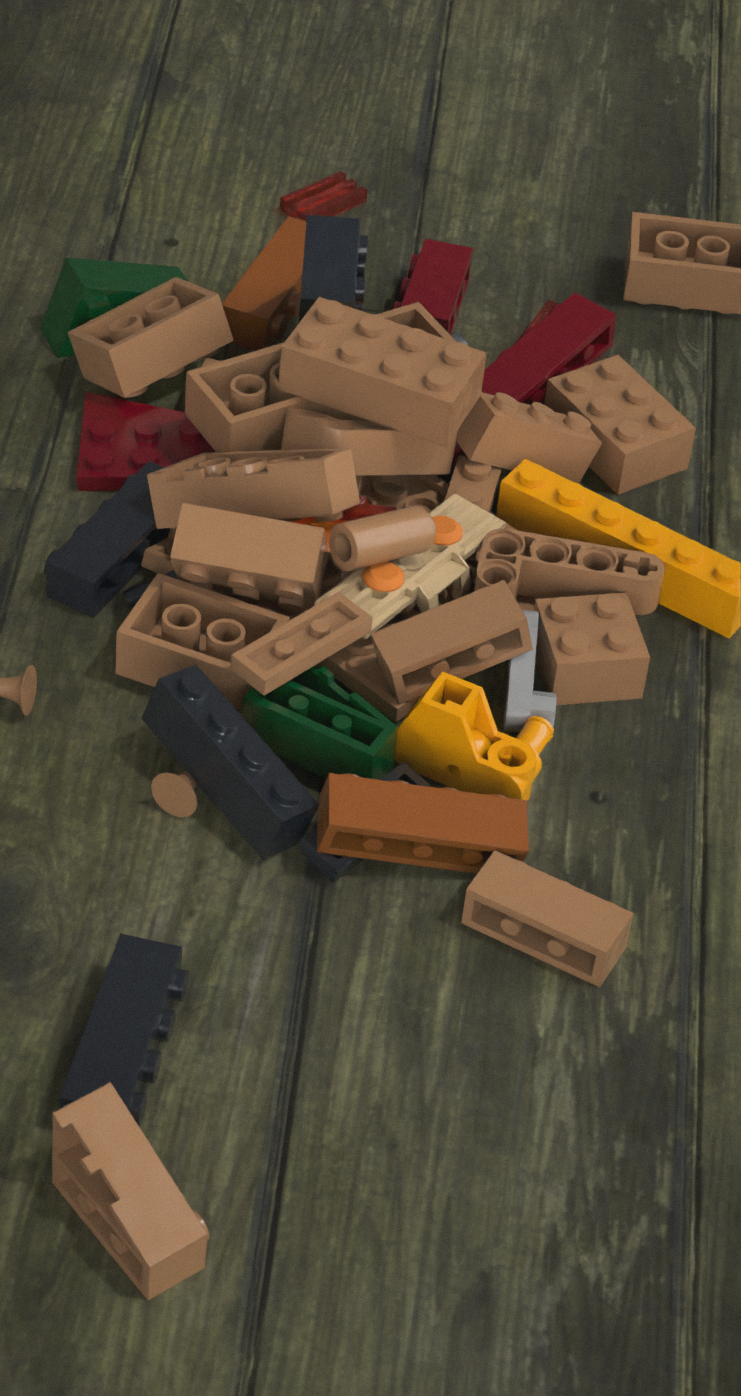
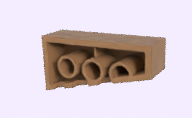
M351 448L204 452L147 474L157 529L177 527L182 503L287 522L298 521L305 517H314L316 522L334 521L343 517V510L360 503Z

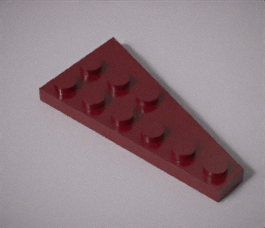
M86 392L77 469L78 491H119L123 487L125 480L131 474L135 475L148 461L162 467H168L204 452H216L186 417L185 412Z

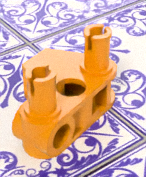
M442 671L412 706L403 722L399 725L394 760L399 765L405 761L417 774L459 791L485 795L501 794L508 798L528 801L533 782L542 768L539 755L553 738L554 729L546 719L539 716H531L525 721V725L516 738L499 732L483 687Z

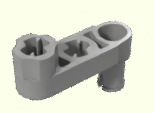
M522 610L527 617L533 650L509 659L503 731L519 733L525 725V721L531 716H539L546 719L554 728L556 693L533 691L538 611Z

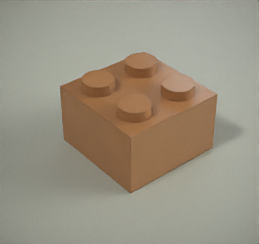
M627 592L535 599L533 611L539 612L535 661L545 692L556 693V705L642 699L650 655Z

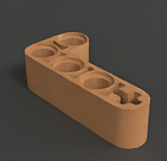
M289 408L286 413L280 450L351 448L356 476L444 475L451 472L458 431L448 446L445 447L369 420H338L313 410Z
M499 528L488 532L483 539L476 571L474 592L502 580H505L515 599L517 594L543 599L627 592L634 614L646 615L652 613L658 606L665 568L663 562L658 557L646 552Z

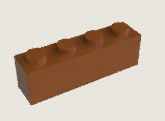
M288 216L222 303L234 340L230 343L255 351L270 347L276 339L281 340L291 318L299 316L306 221Z
M329 773L317 800L319 804L317 809V852L478 874L495 850L524 862L529 852L527 800L508 798L501 794L485 795L463 792L451 787L434 788L412 785L400 780L383 781L362 778L348 773L341 775Z

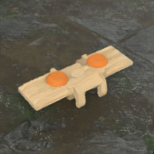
M454 493L428 513L433 518L436 526L433 545L428 551L351 571L343 570L341 574L342 581L316 600L314 606L340 592L373 617L371 632L363 636V638L367 639L371 636V633L376 632L401 612L406 614L415 607V604L418 605L421 613L439 606V593L451 583L453 585L451 593L454 599L465 596L469 592L471 585L469 566L465 560L482 547L483 539L488 532L499 528L504 529L506 522Z

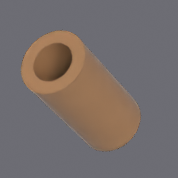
M414 505L334 525L329 535V548L336 565L344 571H351L428 551L433 545L436 526L433 518L424 508Z

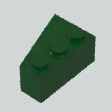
M66 257L40 330L57 358L75 355L68 335L69 331L175 277L185 281L188 280L180 268L176 266Z
M313 666L266 695H262L252 687L243 696L242 717L277 757L327 779L329 773L340 775L348 773L362 778L380 780L393 768L398 727L359 694L354 692L349 695L334 682V674L325 666L320 669Z

